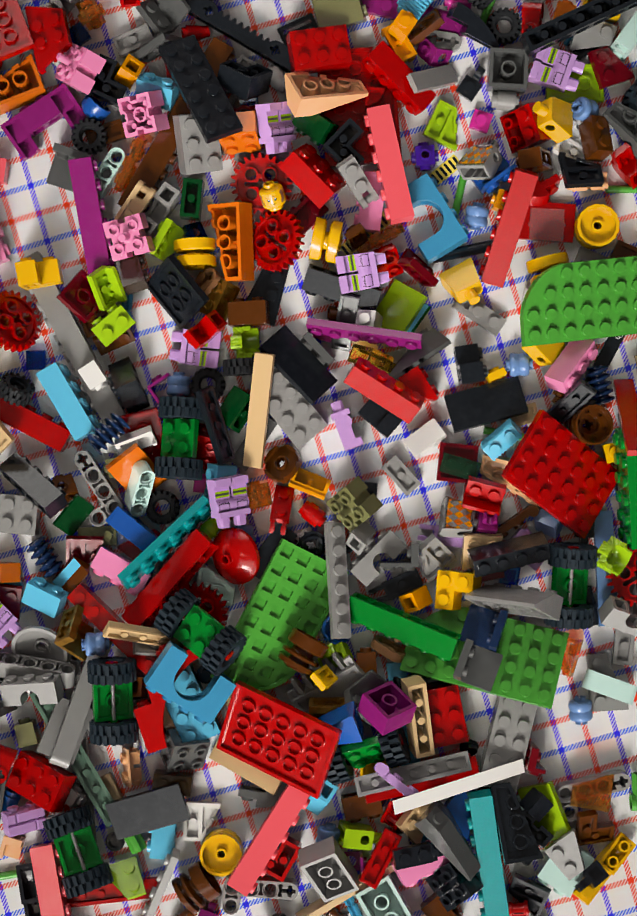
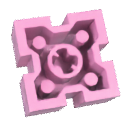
M72 43L73 46L65 52V55L58 53L56 59L62 63L56 69L55 78L89 95L96 82L94 79L97 73L100 74L106 60L89 49Z
M161 90L148 91L136 94L135 96L117 99L120 115H125L126 122L122 123L126 138L170 129L167 113L163 114L161 106L165 105Z
M145 213L124 217L125 222L123 219H116L102 223L106 239L111 238L113 245L109 246L113 262L134 257L133 252L135 255H141L155 251L152 237L146 236L145 229L149 228Z

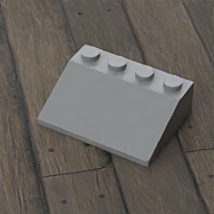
M501 583L484 585L464 596V599L496 612H500L502 609L508 611V614L558 621L560 620L564 599L555 590L546 589L545 592H541L540 589L528 587V590H525L517 585H511L509 588Z

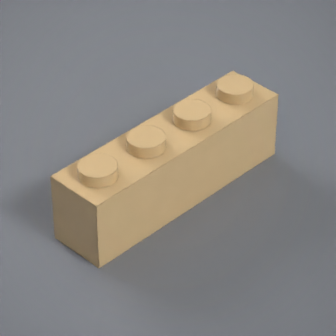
M420 675L400 679L402 691L417 705L412 722L406 724L409 750L416 759L435 755L426 682Z

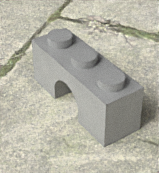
M165 181L154 195L153 204L145 213L149 228L145 229L146 236H151L152 238L158 233L157 228L160 222L165 221L166 217L170 216L182 197L180 191Z
M390 529L388 531L383 530L377 538L379 540L376 544H370L363 551L365 555L361 559L357 557L350 564L352 567L350 572L366 587L380 574L373 566V559L377 554L386 553L394 560L407 547Z
M610 595L598 610L601 624L637 637V613L630 615L627 601Z
M27 674L19 677L9 675L0 684V693L4 707L22 706L28 699L27 691H32L38 696L40 705L58 704L65 695L60 674Z

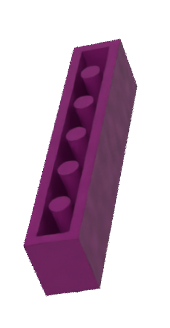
M93 155L69 159L68 166L88 275L102 265L116 267L109 246H112L111 238L106 239L102 223L108 222V219L103 216L105 202L104 198L100 199L99 191H102L101 180L97 179L96 171H99L97 159L94 160Z

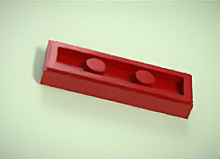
M386 827L384 828L358 879L360 882L377 889L393 857L392 849L398 847L402 839L401 835Z

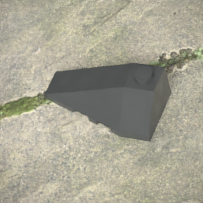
M616 101L604 112L603 116L623 142L631 146L633 154L637 158V111Z
M425 328L419 332L423 337L422 349H407L388 375L397 380L408 371L451 344V341L437 329L432 328L428 331Z
M440 800L431 803L414 825L468 881H471L481 868L477 858L451 811Z

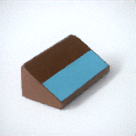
M73 556L52 579V583L62 587L63 590L70 594L89 574L90 565Z

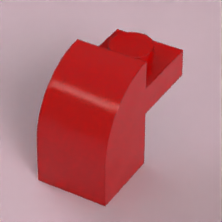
M625 142L611 153L613 159L611 164L622 180L632 189H635L637 187V159L634 157L631 146Z
M557 174L543 182L537 180L530 202L531 206L547 204L549 196L557 192L561 181Z
M213 310L206 314L197 325L188 329L183 336L195 349L202 348L228 323L216 310Z

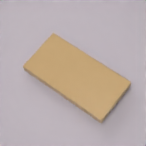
M217 740L209 756L210 759L267 792L276 795L282 781L217 749Z

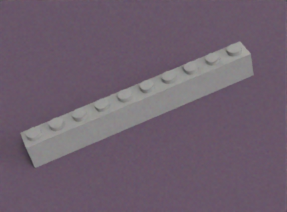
M38 251L27 256L37 262L43 261V257ZM58 285L28 290L31 295L34 294L38 301L35 303L39 311H44L47 317L44 320L48 328H53L56 334L53 336L58 346L62 345L64 349L62 354L67 363L71 362L73 366L71 371L74 377L80 379L83 384L80 386L85 396H89L92 402L89 404L93 412L99 414L101 418L98 420L99 423L106 425L104 419H111V413L119 416L125 415L126 412L121 408L118 397H115L109 381L106 382L107 386L100 391H96V389L92 391L77 371L93 360L97 361L100 367L101 365L73 313L56 298L61 292Z

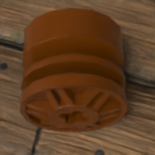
M597 404L583 405L563 424L566 429L586 445H598L607 441L614 427L610 412L605 407Z
M293 627L288 639L294 645L293 647L283 645L282 648L289 652V654L279 652L278 657L295 671L311 675L315 671L308 667L309 664L316 668L319 666L313 660V657L323 658L329 646L306 632Z
M199 860L188 868L189 876L182 872L179 875L180 878L175 877L172 880V886L177 897L193 914H196L200 908L206 906L204 898L212 902L222 894L221 887L214 875L208 873Z

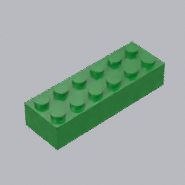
M620 427L615 428V434L612 436L613 444L616 446V453H614L613 458L614 463L617 465L615 481L618 483V491H616V500L619 502L617 518L620 521L618 537L629 548L635 550L637 549V456H627L622 428Z

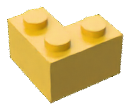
M54 256L42 258L43 261L39 262L34 259L32 260L31 257L21 258L20 262L15 263L19 287L31 290L64 284L60 260L54 259Z
M448 569L438 570L435 609L461 610L462 592L469 593L480 588L482 577L475 578L473 572Z

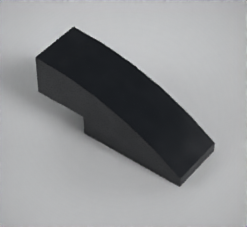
M460 2L452 3L446 17L462 25L460 34L488 49L490 47H500L493 33L477 14Z
M32 862L16 865L21 904L24 905L25 916H41Z

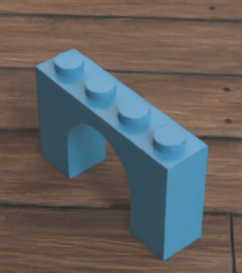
M426 173L409 183L408 188L413 208L420 205H429L436 208L443 217L441 229L430 238L418 244V250L427 264L430 265L467 242L469 232L464 224L460 225L457 219L459 217L454 208L450 209L447 205L449 201L446 195L438 191V183L433 176L429 177Z
M169 640L144 677L145 688L154 694L156 692L163 695L162 698L170 704L172 702L178 704V708L184 713L188 714V712H191L195 715L194 718L203 724L207 722L211 725L237 685L234 680L222 673L219 676H214L207 687L199 694L188 696L179 693L174 687V678L188 657V653L185 649Z

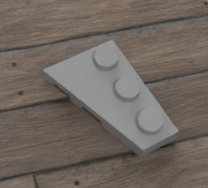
M607 653L586 654L587 669L617 679ZM588 690L589 700L592 701V712L629 710L625 702Z

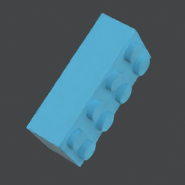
M54 362L37 372L36 376L75 441H82L87 438L88 433L94 434V428L100 430V423L96 415L90 413L89 409L91 407L86 398L83 399L80 396L79 392H81L78 384L71 381L69 377L71 372L68 367Z
M192 663L181 672L174 682L175 689L183 695L192 696L204 690L201 682L197 679ZM174 702L171 704L165 703L182 742L206 740L221 733L222 727L217 716L211 725L207 722L203 724L194 718L195 715L191 712L186 714L178 708V704Z

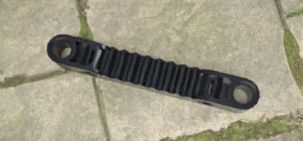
M185 0L191 8L188 13L190 16L273 65H278L285 72H292L288 48L285 44L276 40L270 42V38L264 40L263 34L257 36V31L253 30L251 32L250 26L244 28L243 22L237 25L236 18L231 20L229 14L224 17V12L222 10L218 12L217 5L210 0ZM206 12H213V15L209 14L208 16H206ZM279 50V54L272 55V51Z

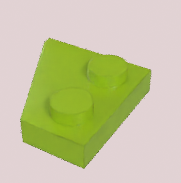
M136 856L109 865L114 879L112 883L127 900L147 894Z

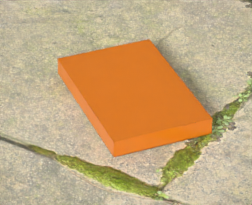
M134 443L105 467L127 490L131 470L135 462L139 460L147 461L153 472L155 463L137 443ZM155 477L152 491L167 479Z

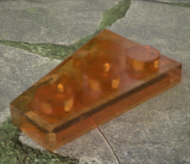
M145 134L133 139L130 145V149H132L130 155H127L122 163L124 168L121 173L117 174L114 183H116L114 189L120 193L125 191L137 170L136 162L139 163L146 153L144 147L146 143L152 142L153 136Z

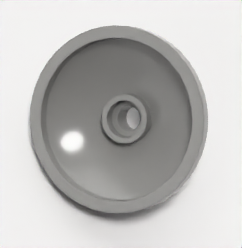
M28 626L19 630L12 640V653L67 662L68 652L54 644L57 633L49 628Z

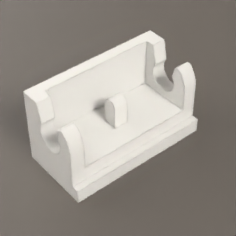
M432 418L405 438L403 442L414 458L418 460L445 440L447 435L436 420Z
M151 425L119 436V440L114 438L119 455L134 443H137L141 449L151 445L155 446L158 443Z

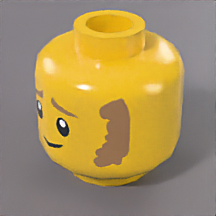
M268 181L259 190V196L265 209L277 211L284 207L287 199L281 184Z

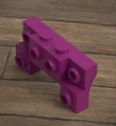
M63 83L47 95L43 94L37 97L32 105L22 107L19 110L20 113L0 126L22 159L26 161L41 151L33 137L63 117L70 127L74 129V125L79 124L81 119L84 121L87 116L66 84Z

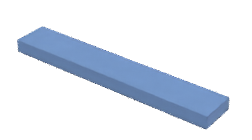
M612 510L600 511L595 520L594 546H597L598 549L603 541L607 542L611 536L614 537ZM596 567L597 610H599L610 595L616 597L617 592L610 593L614 587L607 586L612 581L607 579L606 576L611 574ZM598 612V626H605L601 624Z

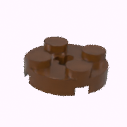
M283 444L284 446L273 447L267 453L264 459L266 464L264 472L271 480L286 484L301 467L302 459L297 450L292 446ZM281 461H285L283 466L279 464Z

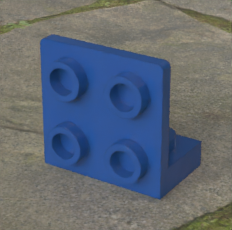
M501 154L502 162L492 180H472V182L482 195L486 192L490 194L498 188L497 186L500 185L501 181L503 183L508 181L510 171L514 172L515 167H517L516 163L510 166Z

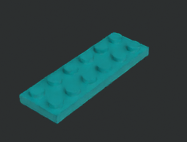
M204 495L117 575L127 590L131 587H136L141 581L140 578L144 574L148 575L155 568L154 565L159 560L163 561L173 547L177 548L182 543L183 538L197 528L196 525L199 522H204L209 518L211 508L208 499Z

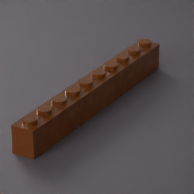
M213 37L204 53L216 77L218 76L220 64L229 60L234 61L236 57L234 55V48L216 37ZM181 94L168 115L170 129L158 132L117 203L120 207L123 206L140 179L146 183L147 187H152L158 191L159 183L161 181L164 182L169 172L167 170L170 164H175L178 155L172 116L190 113ZM140 191L138 196L143 199L145 194ZM147 205L143 213L148 211L150 205Z

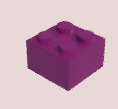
M391 680L363 693L358 711L384 736L411 723L417 705Z

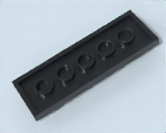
M195 35L159 46L158 51L206 144L243 131V126Z

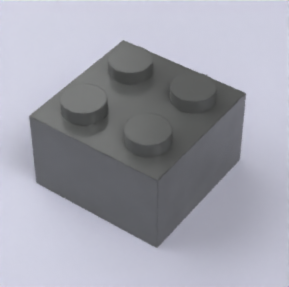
M490 47L488 52L486 91L525 93L528 82L529 57L524 49Z

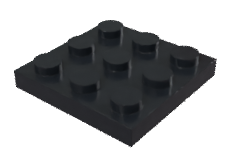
M174 254L168 256L151 276L150 280L147 281L148 290L180 329L185 327L210 300Z

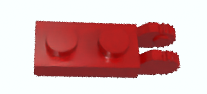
M276 485L270 514L269 533L275 531L276 522L282 523L280 532L281 535H285L287 524L289 525L295 488Z

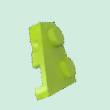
M441 99L438 100L422 135L452 151H456L457 108Z

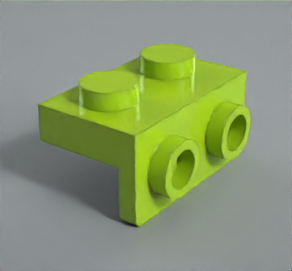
M167 217L165 221L160 222L157 228L158 233L155 238H152L155 251L149 252L163 262L168 256L175 253L173 241L183 238L186 233L185 229L176 225L174 221Z
M102 265L86 276L99 310L105 311L116 302H126L128 300L115 266Z
M116 304L112 305L106 310L108 314L105 317L99 316L91 323L93 325L91 327L92 332L105 347L136 323L121 304L118 306Z

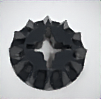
M313 530L308 533L304 532V535L299 537V542L296 545L320 557L325 552V537L320 532ZM307 542H313L316 547H309Z

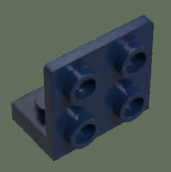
M471 604L461 632L462 637L460 641L465 642L467 638L473 640L476 646L497 652L508 618V611L501 609L499 613Z

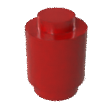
M308 500L298 511L301 517L314 528L316 526L321 527L327 520L325 517L327 513Z

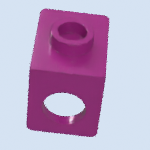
M427 37L420 42L416 50L417 55L429 66L433 67L447 65L453 53L451 49L438 48ZM442 54H446L445 59L442 62H438L439 57Z
M166 373L163 376L161 374L157 375L151 380L152 384L147 386V389L158 405L159 397L153 388L165 381L168 376H171L170 373Z
M344 852L347 857H355L356 864L354 868L356 871L361 870L362 873L367 863V857H363V852Z

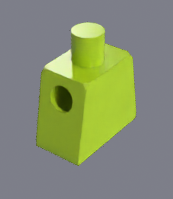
M339 820L338 829L341 831L338 842L342 848L371 850L372 845L377 843L382 834L374 832L373 828L368 824L350 823V821Z

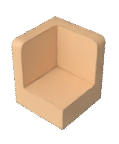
M4 835L0 847V859L4 855L19 859L26 837L17 835L9 838L7 835Z

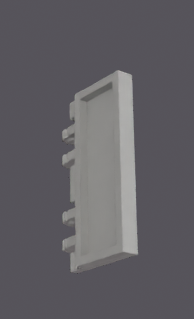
M334 652L331 655L338 667H335L328 658L321 660L323 666L326 664L339 678L328 690L321 691L310 678V675L300 673L301 678L307 685L304 686L294 676L290 680L295 689L293 688L288 691L287 695L297 709L309 714L310 697H344L343 692L365 675V672L350 655L342 658L337 652Z

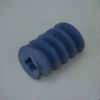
M598 365L587 368L589 373L585 375L586 378H591L587 383L597 389V393L590 399L596 401L594 404L597 405L607 404L615 399V396L609 395L613 392V389L607 388L612 382L605 380L610 376L609 373H604L608 366Z
M115 413L110 414L111 419H104L106 425L103 423L99 424L100 430L93 429L94 435L87 434L89 443L100 455H102L100 448L108 450L106 443L114 444L113 437L117 440L120 439L118 432L124 435L125 431L123 428L130 429L128 424Z
M46 535L27 545L30 546L27 549V553L34 552L31 559L38 558L35 565H42L39 571H46V574L43 576L44 579L59 572L62 569L60 565L63 563V561H55L59 556L58 554L51 555L54 548H47L50 541L43 542Z

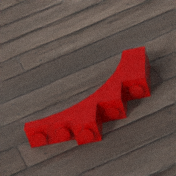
M167 643L158 646L159 649H157L155 652L157 658L159 657ZM184 645L180 647L186 650L188 657L177 671L174 682L181 672L198 658ZM147 690L151 701L147 699L138 701L133 711L147 752L150 754L167 748L168 743L164 730L166 701L160 693L156 692L154 694Z

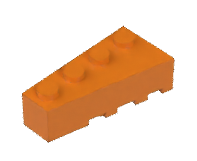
M32 54L25 57L26 60L20 64L17 63L12 66V69L4 75H0V115L33 103L40 95L48 94Z
M229 202L207 205L213 219L211 220L212 228H215L217 235L215 240L221 252L220 260L225 281H254L252 203Z

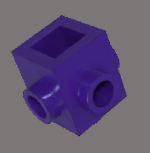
M429 142L418 143V146L414 147V152H411V163L415 164V170L430 171L435 167L436 162L439 161L438 150H434V144L429 145ZM428 153L429 157L423 158L422 154Z

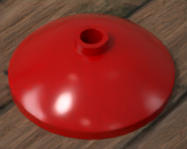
M227 528L219 532L214 539L219 548L212 555L213 563L218 573L227 581L236 585L251 581L256 576L260 565V556L256 543L248 533L239 528Z

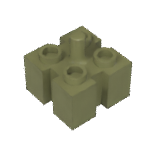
M359 476L354 478L326 502L337 519L350 532L383 506L374 493L372 495L369 494L366 490L368 486Z

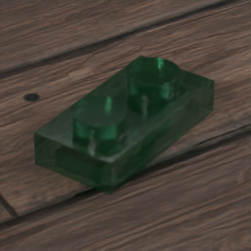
M444 452L439 471L468 479L469 476L478 477L482 463Z

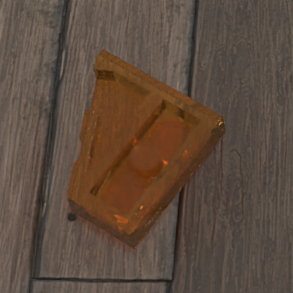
M401 224L397 227L391 225L385 228L382 234L378 231L370 235V240L357 249L358 254L366 253L397 238L405 232L403 225Z
M568 637L565 657L561 667L562 675L568 677L574 675L583 639Z
M608 774L572 786L569 806L609 812L614 775Z

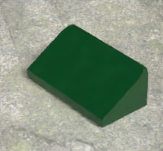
M76 494L53 522V525L67 535L73 536L95 507L87 499Z

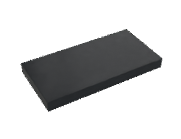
M286 325L258 348L262 353L275 355L274 366L311 405L338 381Z
M518 376L444 396L454 433L529 413Z
M179 782L105 804L117 840L191 819Z

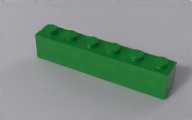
M355 592L350 596L351 623L362 624L370 631H379L387 638H396L406 646H415L421 652L432 653L443 661H451L455 656L462 637L461 634L361 593Z

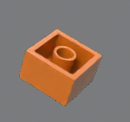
M235 112L243 126V131L219 139L223 153L235 155L241 152L254 153L262 151V144H259V138L261 137L258 132L256 112Z

